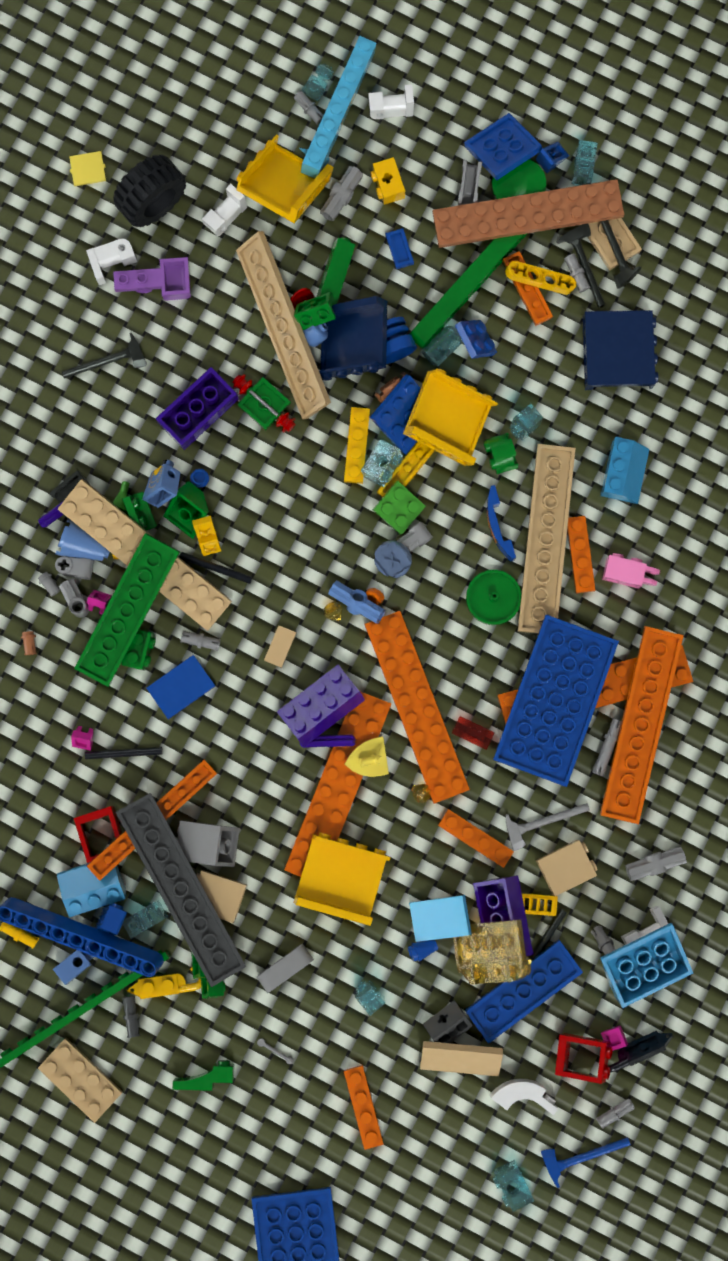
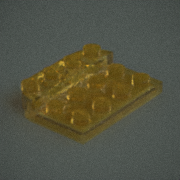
M521 919L470 924L471 935L453 937L458 973H462L469 981V984L509 983L521 980L531 973V959L526 960Z

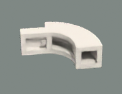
M529 1079L506 1081L496 1087L490 1094L491 1099L506 1110L513 1103L522 1099L535 1101L552 1115L558 1110L555 1105L556 1101L548 1094L545 1097L543 1096L546 1088L540 1083Z

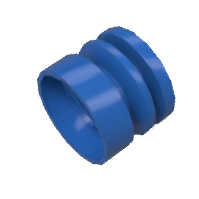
M394 317L387 320L386 364L407 357L417 348L412 335L407 334L409 328L405 325L404 317Z

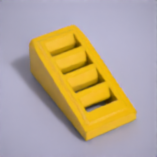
M522 893L524 907L525 898H529L528 909H525L526 914L556 916L558 896ZM533 899H536V910H532ZM540 899H544L543 911L540 910ZM548 900H552L551 911H547Z

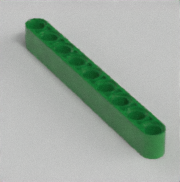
M527 234L497 238L488 245L411 331L409 335H412L419 347L424 349L497 269L502 263L503 258L507 257Z

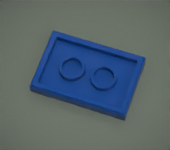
M192 655L146 689L167 719H170L216 686L196 657Z

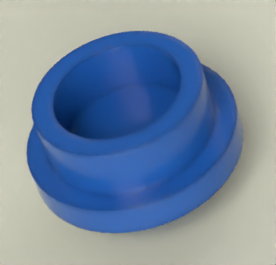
M196 469L191 473L190 481L197 488H203L209 482V475L203 469Z

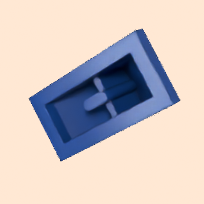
M556 142L543 148L539 152L536 161L548 174L567 159L569 155L561 144Z

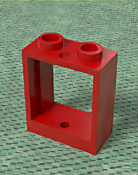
M114 806L73 818L87 863L92 862L98 855L92 856L83 824L109 816L115 838L117 839L122 834Z
M568 1033L560 1034L555 1075L599 1084L605 1083L606 1079L608 1080L610 1076L608 1059H611L613 1048L610 1047L611 1041ZM571 1042L601 1047L598 1076L568 1071Z

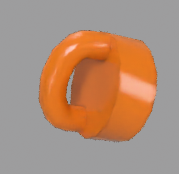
M370 588L366 591L368 600L378 606L383 602L385 596L378 589Z

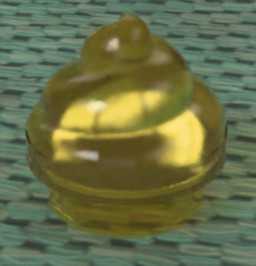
M333 601L324 607V615L327 619L338 622L341 620L342 606Z
M418 784L412 786L415 801L425 803L429 800L432 791L428 788V785Z

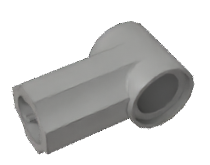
M420 522L408 531L409 533L398 539L397 542L402 543L411 552L418 546L425 545L433 536L423 522Z
M70 579L62 582L59 588L71 613L78 618L87 616L89 613L88 604L85 602L75 580ZM78 604H83V609L75 612V607Z

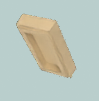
M278 625L264 661L282 668L296 632Z

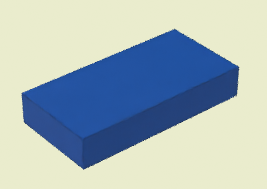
M401 228L385 233L396 270L414 265L404 229Z

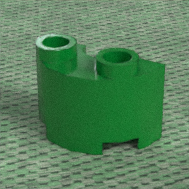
M508 433L485 439L486 441L483 442L485 450L490 452L492 459H489L491 469L496 471V474L518 468L515 458L517 454Z

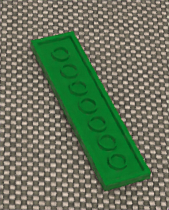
M147 533L144 534L74 668L75 670L107 687L110 686L180 551Z

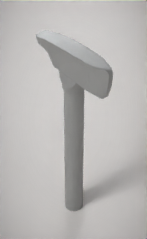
M586 803L526 824H517L511 821L509 815L506 814V826L512 849L516 851L526 845L521 836L525 832L590 811L588 804Z

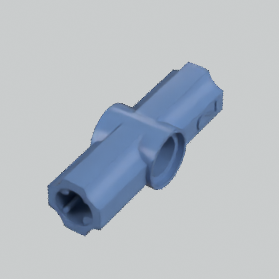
M337 580L329 590L328 594L347 605L348 612L353 615L361 614L378 624L385 614L386 610L368 600L367 594L362 590H352Z

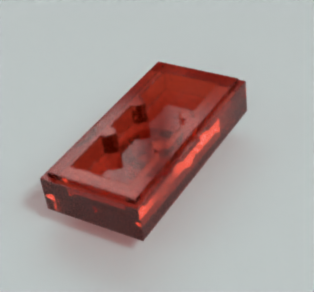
M459 716L451 734L487 750L495 732Z

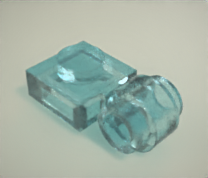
M320 63L316 69L318 77L311 75L302 92L319 101L328 87L325 80L329 81L333 76L334 71L332 67Z

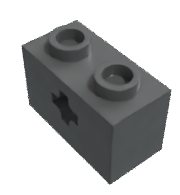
M455 1000L423 1023L433 1041L440 1043H451L473 1026Z

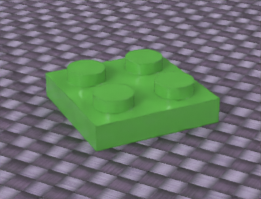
M396 481L372 510L397 533L402 535L426 506L399 481Z

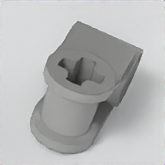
M62 556L56 560L55 568L64 576L91 580L94 560ZM66 562L69 567H66L64 570L61 565H65Z

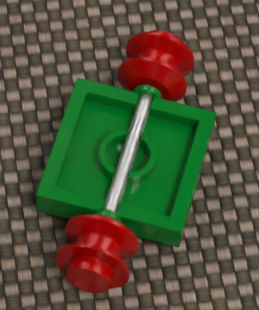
M246 374L238 375L232 382L234 384L233 389L239 388L240 395L247 393L237 404L238 407L265 431L277 420L276 427L282 426L283 433L286 431L290 432L296 425L294 423L295 418L290 419L288 417L289 412H283L291 404V401L263 377L252 388V380L247 381L245 379Z

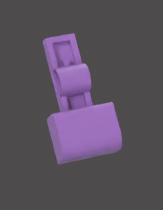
M188 257L160 259V268L113 272L115 292L136 291L137 293H149L153 289H161L162 297L166 301L182 300L191 297Z

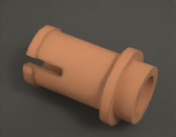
M34 631L22 632L21 639H23L25 656L37 654Z

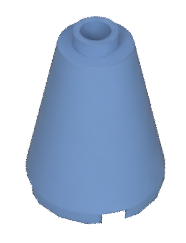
M68 518L67 523H70L69 527L65 526L58 544L61 551H56L55 555L98 561L108 558L110 551Z

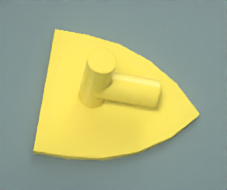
M383 736L367 740L357 746L349 755L344 765L353 772L363 776L376 777L389 774Z

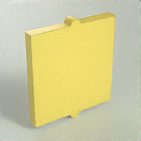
M101 151L69 156L71 164L70 173L73 177L74 187L106 181L104 170L106 166L103 164Z

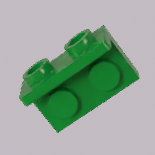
M331 292L296 305L294 317L300 323L302 330L336 318L332 309L334 297Z
M144 492L122 498L128 515L132 520L146 531L157 527L149 504L142 500Z
M138 631L122 661V666L142 671L149 667L151 662V656H149L150 649H154L156 638H154L152 632Z

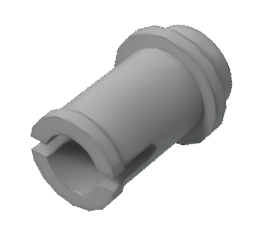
M45 572L38 577L39 584H42L50 596L53 597L61 590L52 579V574Z

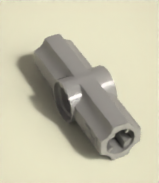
M349 166L341 180L333 186L330 197L320 210V214L327 220L334 221L343 206L350 202L355 188L363 177V173L358 168Z
M676 847L662 853L657 852L647 855L644 859L626 864L625 868L630 881H635L648 875L654 876L664 873L669 868L687 862L682 848Z

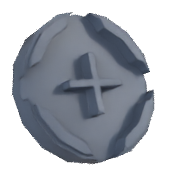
M397 541L382 543L374 554V562L377 569L387 577L399 578L404 576L412 564V557L408 548Z

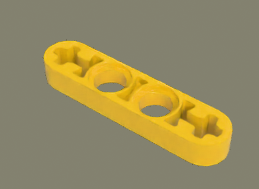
M512 261L505 270V274L510 280L568 295L576 288V281L572 276L519 261ZM528 272H533L536 275V279H531ZM545 277H551L554 283L549 284Z

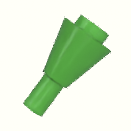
M123 481L120 492L114 499L113 504L127 515L128 512L122 498L128 497L127 492L130 483Z

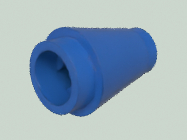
M435 940L411 943V946L408 947V952L413 962H419L438 950Z

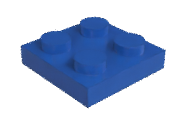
M481 320L460 321L455 325L471 359L489 357L497 353L495 344L490 339L486 326Z

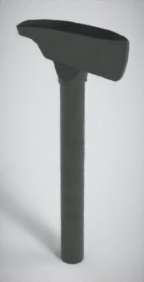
M608 220L600 221L619 264L620 273L614 276L617 289H620L639 273L641 267H629Z
M582 224L567 232L556 243L567 242L575 248L599 308L604 306L605 302L581 244V239L591 236L589 224Z
M129 333L131 341L128 344L129 347L123 351L62 371V375L65 379L124 358H132L134 368L145 367L147 363L136 338L132 333Z

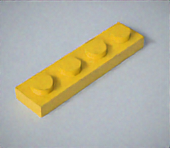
M351 407L344 482L363 484L370 409Z

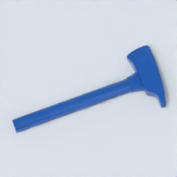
M627 1137L565 1160H556L555 1149L543 1150L541 1155L551 1179L556 1187L559 1188L558 1178L561 1175L560 1172L564 1169L630 1146L631 1144Z

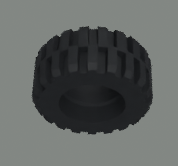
M153 155L137 163L134 168L128 171L127 175L123 176L122 181L116 186L117 190L114 191L113 200L117 209L131 225L136 227L149 226L151 223L158 221L159 218L164 217L179 202L180 197L184 194V189H186V179L168 157Z

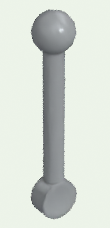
M263 1038L257 1041L258 1046L266 1047L285 1059L287 1064L293 1063L294 1060L291 1056L287 1057L268 1045Z

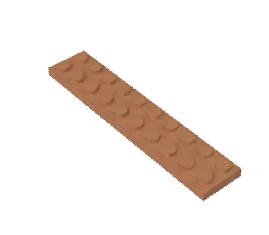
M618 179L432 211L439 248L624 217Z

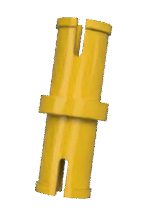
M2 922L0 926V931L13 937L14 941H20L34 949L39 940V937L8 923Z

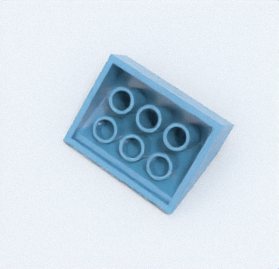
M672 923L600 957L609 985L622 1008L693 974Z

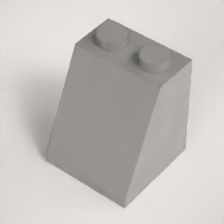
M180 821L177 830V842L188 862L234 867L240 828Z

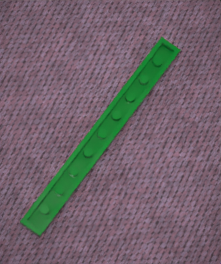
M162 950L158 951L163 956L164 961L172 957L168 950L164 953ZM127 971L118 977L119 982L112 985L110 982L101 988L103 992L96 996L93 993L84 999L86 1003L79 1007L76 1004L67 1010L69 1014L65 1017L59 1015L53 1019L50 1027L45 1028V1026H42L34 1032L36 1036L30 1040L28 1037H25L17 1043L19 1047L13 1051L11 1047L0 1054L2 1057L0 1058V1068L143 975L136 972L129 974Z

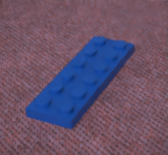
M557 940L465 1009V1012L489 1044L581 975L583 971L561 941Z

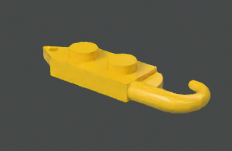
M179 973L140 978L127 992L139 996L140 999L191 992L201 988V979L196 983L186 984L185 978Z

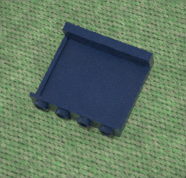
M378 296L332 305L336 318L326 322L328 337L321 343V371L319 373L322 380L329 381L333 377L346 378L350 374L362 375L363 372L375 373L379 369L386 368L388 301Z
M653 310L585 312L582 317L585 390H593L594 387L649 386V389H653L655 384L658 383V372H655L658 355L654 353V346L657 345V336L654 335L653 329L656 328V317H653Z

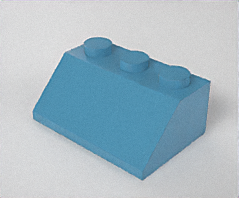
M620 437L614 438L601 491L602 497L638 504L649 454L647 447L633 440Z
M90 863L57 873L62 901L69 917L126 899V887L118 866L113 868L100 881L87 868V865Z

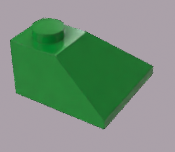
M188 481L178 489L177 496L172 498L163 516L192 539L196 536L192 520L206 517L209 512L204 492Z

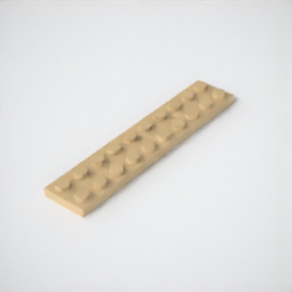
M258 231L242 244L236 252L302 420L308 419L329 405L331 401L302 327L294 317V307L264 231Z
M545 444L537 445L517 632L539 634L545 615L558 619L576 448Z
M83 479L78 482L58 508L60 512L127 566L144 534L151 535ZM177 557L159 591L207 631L232 602L231 599L179 557Z

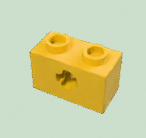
M394 157L373 163V171H370L373 183L376 182L378 186L376 188L378 199H382L384 205L405 199V189Z

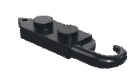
M656 1030L628 1043L626 1047L619 1049V1061L608 1065L610 1073L629 1065L633 1066L665 1051L666 1046L673 1038V1034L658 1033Z

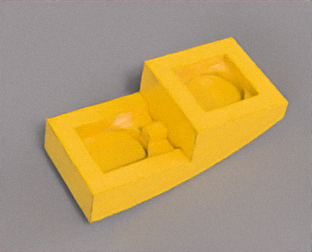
M211 516L192 520L203 556L221 552Z

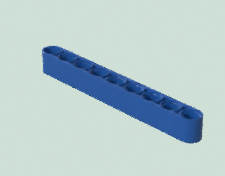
M10 897L0 906V920L146 977L154 976L164 963L163 956L154 950L17 898Z

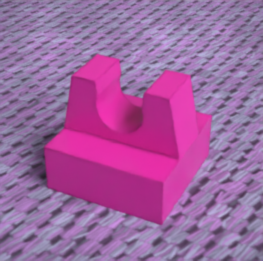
M93 590L87 599L88 610L93 611L95 606L99 607V614L102 615L112 595Z
M78 726L71 735L72 747L91 751L94 730L89 728L88 733L82 732V726Z
M621 1025L601 1032L603 1040L611 1041L610 1047L613 1048V1051L628 1045Z

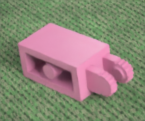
M613 553V555H609L606 559L602 580L638 589L642 584L657 586V581L644 578L645 572L658 575L660 570L647 566V564L642 563L643 560L631 558L629 560L625 559L621 554Z

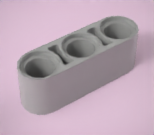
M302 943L260 973L257 979L266 992L269 993L314 959Z

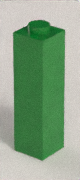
M338 237L333 243L317 296L331 292L334 297L332 305L338 302L356 245L344 237Z

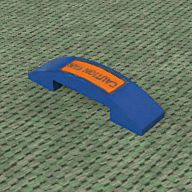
M493 485L489 490L486 508L489 529L494 542L508 560L515 561L516 555L511 539L503 541L494 508L499 507L500 501L496 487Z

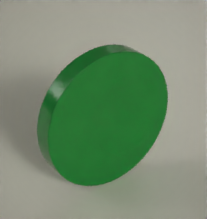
M527 160L500 179L496 180L493 177V195L495 199L544 192L546 191V176L537 163Z
M487 570L478 574L470 582L466 592V604L471 615L479 622L486 625H501L516 615L521 605L522 594L517 581L511 575L500 570Z

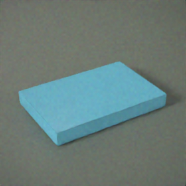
M465 895L409 903L416 942L472 934Z

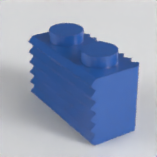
M113 903L109 904L108 907L102 908V915L99 916L100 919H98L95 928L112 935H118L127 912L123 911L124 907Z

